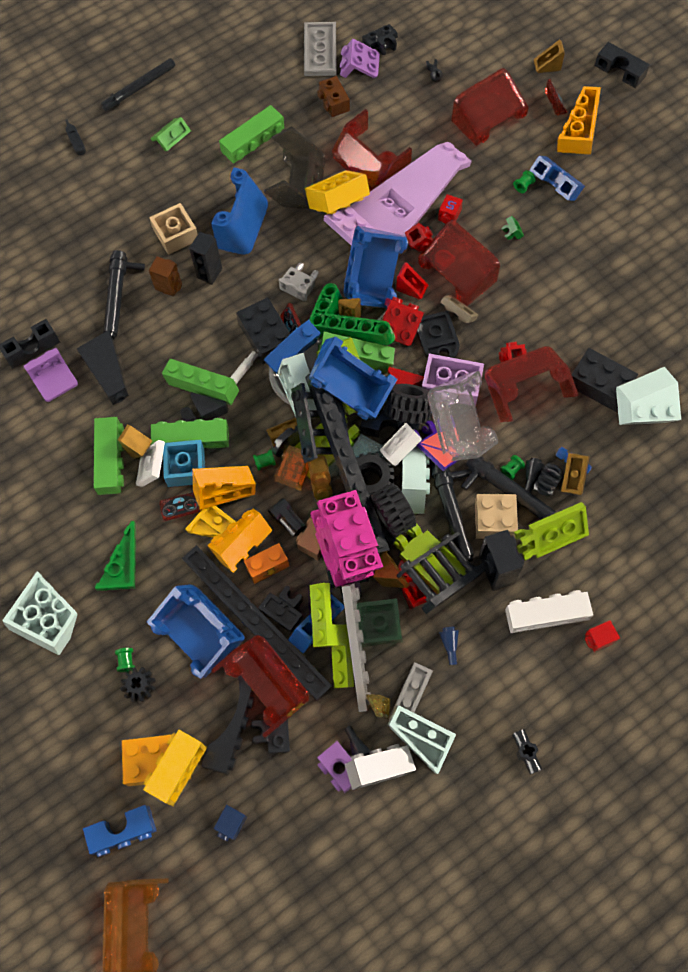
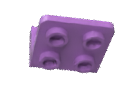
M352 38L341 51L340 75L346 78L353 69H356L372 78H376L379 68V52Z
M57 348L45 352L44 355L24 365V368L46 402L52 401L78 385L77 380Z

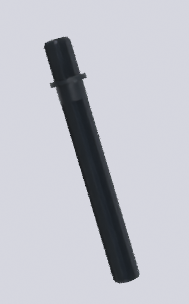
M169 58L115 94L111 93L110 97L101 103L102 108L108 111L115 105L119 106L120 102L174 68L175 62L172 58Z

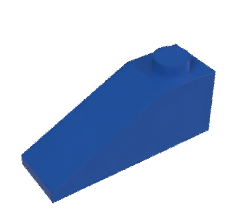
M307 320L280 343L264 361L277 374L283 359L304 353L317 343L321 333Z
M330 594L333 622L345 607ZM311 614L294 630L288 639L302 653L313 644Z

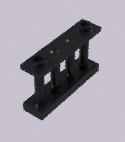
M300 383L291 389V398L294 404L299 432L301 455L303 456L304 463H309L317 459V455H333L330 447L315 446L314 436H326L324 429H312L311 418H319L317 410H309L307 399L313 398L310 392H306L305 384ZM333 396L349 438L343 402Z
M458 531L453 535L449 533L440 540L441 543L414 561L408 560L400 566L401 571L396 575L399 579L407 573L424 594L427 603L422 607V610L425 614L431 612L488 569L483 562L477 567L474 564L471 565L453 541L460 535ZM445 547L449 548L466 570V575L463 576L455 570L441 552L442 549ZM434 555L452 577L453 584L445 583L427 559ZM420 564L440 588L439 594L432 593L414 570L415 567Z

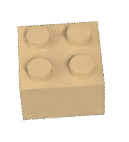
M181 203L149 217L152 228L168 255L192 244L198 235L196 227Z
M477 494L475 500L476 539H484L486 536L507 529L510 535L515 537L514 531L518 530L516 494Z

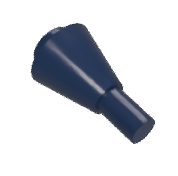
M455 627L443 628V632H439L446 652H448L449 665L457 664L456 651L459 630H455Z

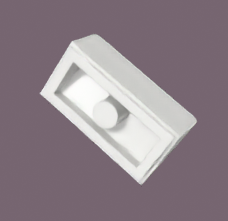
M405 423L380 449V452L389 462L396 466L421 441V437Z

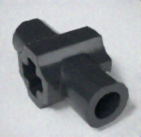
M525 729L512 734L518 747L516 755L519 760L524 761L529 774L541 771L542 767L536 756L538 748L536 744L530 743ZM526 748L527 750L530 749L532 753L524 755L522 751Z

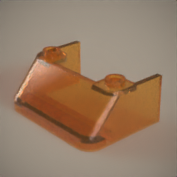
M169 878L109 882L107 884L104 895L103 972H159L157 971L158 958L153 952H148V904L154 903L159 895L157 884L169 883Z

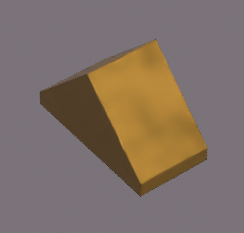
M558 40L534 58L536 72L561 71L565 55L561 40Z
M128 424L118 438L119 443L133 459L143 457L152 443L151 439Z
M387 552L380 554L383 567L375 570L373 578L383 587L407 588L409 584L404 576L399 579L396 576L400 570Z

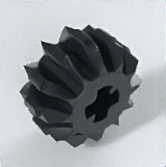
M547 463L534 483V489L541 495L550 496L561 480L563 470L555 464Z
M134 667L132 668V674L125 672L128 678L121 679V683L125 685L120 689L122 692H126L124 695L126 699L131 697V701L135 703L139 698L141 702H144L145 695L148 698L152 696L149 690L155 691L156 688L151 684L155 683L156 679L151 677L152 673L150 671L145 672L144 667H141L138 671ZM136 682H140V688H137V686L135 685Z

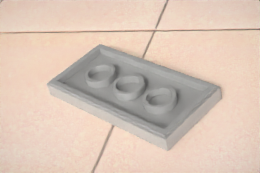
M305 22L304 76L336 75V22Z

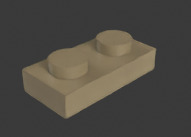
M452 295L444 296L440 302L445 305L444 308L447 311L457 314L458 318L464 323L473 322L479 316Z

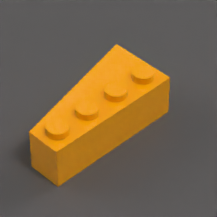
M583 87L576 105L571 111L562 133L558 137L557 152L591 155L601 87Z

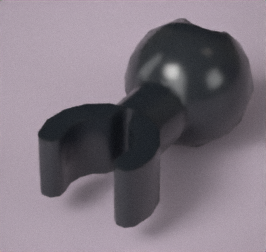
M434 59V65L426 61V68L431 71L430 78L434 82L440 81L443 77L442 71L437 68V59Z

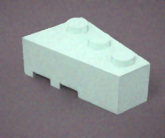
M304 353L283 359L277 373L294 414L291 389L300 383H304L306 392H310L305 379L310 372ZM307 399L309 410H317L313 399Z
M417 446L402 459V493L414 514H424L426 494H430V483H426V479L430 477V468H426V465H429V457Z
M397 705L387 725L434 773L438 774L456 734Z

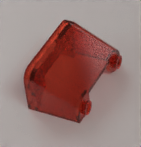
M502 68L463 91L455 98L451 121L477 146L488 140L491 128L512 115L516 119L524 118L528 114L529 106L510 73L505 68Z
M453 220L441 229L418 256V263L423 269L429 270L434 267L456 287V299L463 302L466 306L496 283L500 270L498 259Z

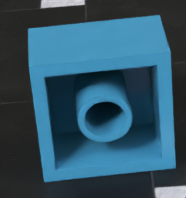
M201 440L164 443V480L168 487L193 485L192 469L205 468L204 447Z

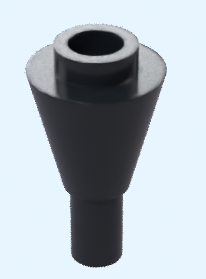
M537 458L526 460L527 481L524 489L530 493L532 492L534 482L545 466Z
M348 726L345 728V732L350 740L352 756L363 753L364 756L370 755L369 752L371 750L357 737L353 727Z

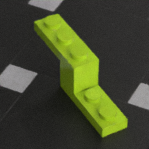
M330 583L310 585L313 647H331L334 688L354 687L347 625L332 624Z

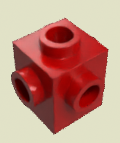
M417 223L405 232L408 245L411 249H416L419 252L427 250L434 242L431 237L433 233L430 228L420 223Z
M517 342L506 343V347L500 348L499 360L503 366L509 365V369L519 368L520 363H527L525 344L517 345Z

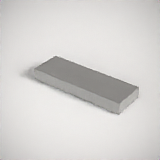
M414 662L391 715L397 705L415 713L433 670Z

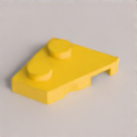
M217 506L202 509L185 530L191 534L214 538L219 534L221 535L231 523L236 521Z

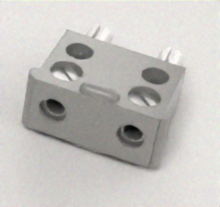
M299 263L296 268L290 267L285 275L279 279V288L302 301H307L308 295L315 287V279L319 272L314 270L309 276L301 272L304 265Z

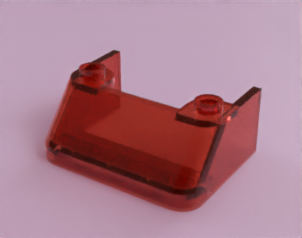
M365 109L345 124L332 149V155L347 171L366 174L369 191H372L411 164L412 148L409 147L398 156L391 151H384L376 155L357 138L368 130V110Z
M544 346L487 368L485 379L500 422L513 421L507 403L513 401L518 396L516 383L543 372L549 371L551 377L559 382L564 398L578 396L569 367L553 348Z
M256 635L234 649L211 669L215 673L223 667L229 676L237 678L241 675L266 706V709L263 711V719L270 728L262 734L264 738L309 701V694L270 644L260 635Z

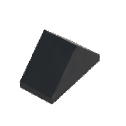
M191 392L192 402L201 419L209 421L228 413L227 401Z

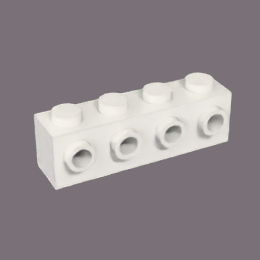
M580 590L572 591L569 595L565 596L553 594L546 599L534 597L529 599L528 602L515 600L510 602V605H507L505 609L510 633L588 621L593 616L588 592L581 593Z

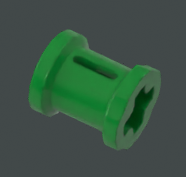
M525 170L522 177L514 181V188L519 193H525L527 187L536 182L535 175L531 171Z
M271 449L267 453L258 456L256 454L253 455L258 471L263 467L276 465Z
M512 455L511 460L500 468V471L512 480L520 469L525 468L524 461L516 455Z
M133 648L115 650V655L118 657L117 672H130L135 667L132 664Z

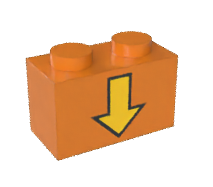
M280 543L244 560L246 569L254 584L289 567L288 559Z

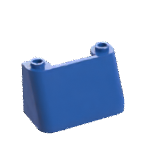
M233 167L230 178L236 187V200L231 213L221 211L214 216L212 229L218 249L245 255L253 249L268 209V200L245 170Z
M356 226L344 283V296L347 299L360 298L361 305L387 308L388 306L384 304L386 298L392 299L393 296L397 297L396 292L392 288L398 254H402L408 246L407 237L373 228Z
M336 336L326 339L309 376L311 385L318 389H324L357 411V415L362 419L376 418L397 378L391 374H388L386 377L381 374L382 371L379 369L374 370L347 351V347H341L343 341Z
M194 585L175 586L147 621L155 634H168L193 660L190 664L191 672L200 679L210 674L245 639L243 633Z

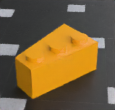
M248 466L192 469L193 493L200 510L255 495L256 483Z
M255 509L248 510L242 515L241 519L231 523L221 535L215 536L211 543L208 544V547L220 563L234 573L237 570L235 565L241 559L246 560L249 557L247 552L253 546L258 547L272 532V529Z

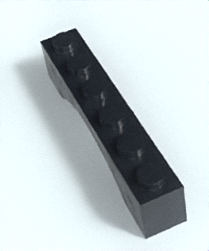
M239 645L234 661L239 680L237 710L227 729L208 745L202 763L204 769L229 775V772L235 768L237 759L234 756L236 750H240L243 738L240 737L242 729L246 730L249 717L246 716L248 710L253 708L255 697L252 696L254 690L259 688L261 677L258 676L260 670H264L267 661L263 650Z

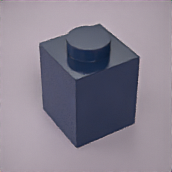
M226 805L214 827L218 831L216 836L227 842L230 838L235 840L247 816Z

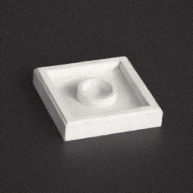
M156 441L148 447L143 457H140L136 481L137 486L143 487L159 478L165 442Z

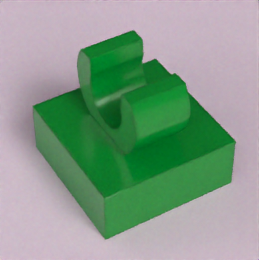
M513 216L507 218L508 225H504L501 228L504 232L510 230L508 234L504 235L505 238L510 240L515 236L519 240L524 237L519 222Z

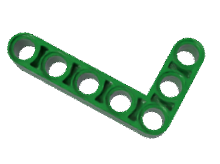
M333 283L323 287L309 319L321 333L320 336H322L323 332H328L380 345H390L394 342L395 334L387 321L337 315L339 310L338 301L343 299L342 295Z

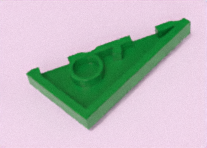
M130 521V524L126 527L120 544H117L110 557V562L104 569L100 582L95 586L97 591L135 588V521Z

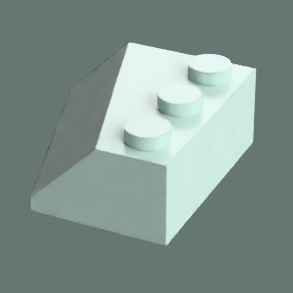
M665 367L616 387L619 425L668 423L681 420L678 382Z
M37 571L3 619V623L10 631L60 655L71 638L77 612Z

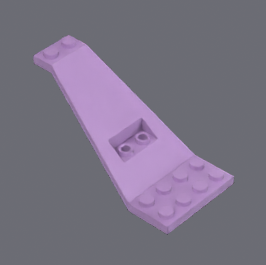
M449 142L439 144L373 189L370 195L364 197L362 201L337 210L334 214H326L323 221L350 245H352L356 226L373 228L406 237L405 232L419 222L459 170L468 168L472 161L464 153L457 150L453 144Z

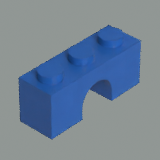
M538 156L529 170L541 180L552 184L556 188L555 191L567 200L575 201L585 185L546 156Z
M143 805L125 812L127 825L119 834H114L111 831L107 821H101L83 828L89 854L102 857L110 854V849L118 847V849H123L130 846L133 840L139 839L140 842L151 838V834L157 831L150 807Z

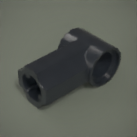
M282 498L268 509V512L277 523L282 524L292 537L298 536L306 525L293 512L294 510L291 505Z

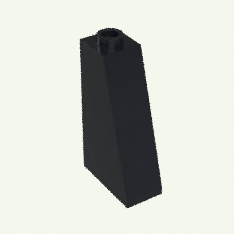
M109 330L77 348L81 358L113 405L122 402L129 396L115 343Z

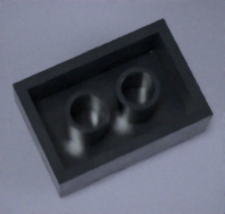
M268 297L236 312L239 326L256 354H258L261 363L265 364L264 359L290 335L289 330Z
M588 348L571 374L567 386L617 412L616 387L636 379L638 373Z
M508 529L486 536L479 553L481 563L483 562L488 568L485 573L492 591L515 584L524 565L521 553L518 554L515 548L517 546L515 537L510 535Z

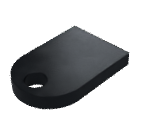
M448 311L422 317L416 333L425 357L428 359L429 354L439 355L440 352L444 351L449 354L448 357L456 358L459 353L460 344Z

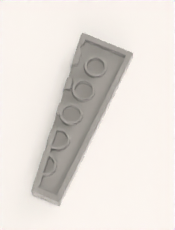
M355 583L344 585L342 593L359 712L367 711L369 705H371L369 700L371 692H367L369 676L368 671H365L364 667L366 654L362 650L363 633L360 630V611L357 608L360 593L359 588H355Z

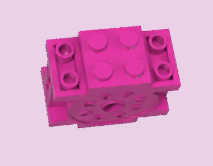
M354 490L319 500L317 502L319 509L311 511L310 515L316 529L315 535L327 570H330L335 588L374 576L373 571L381 569L383 565L376 548L378 543L366 509L362 507L357 491Z

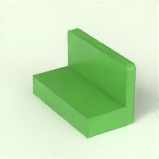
M178 117L151 137V140H157L164 151H168L191 130L182 117Z

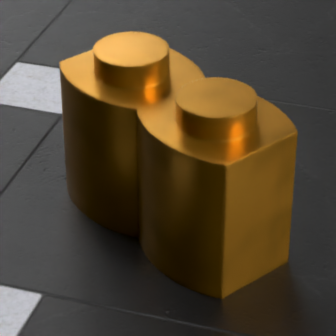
M324 455L317 456V459L308 463L312 489L317 501L330 498L333 494L330 482L331 476Z

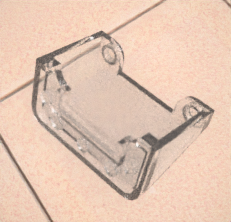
M480 371L470 372L435 386L428 391V401L442 452L450 461L479 458L498 444L495 430L489 426H480L471 393L477 391L482 386Z

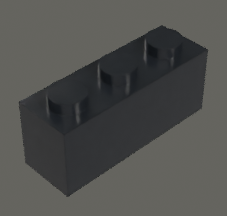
M199 232L189 247L197 278L213 285L223 269L216 238L210 234Z

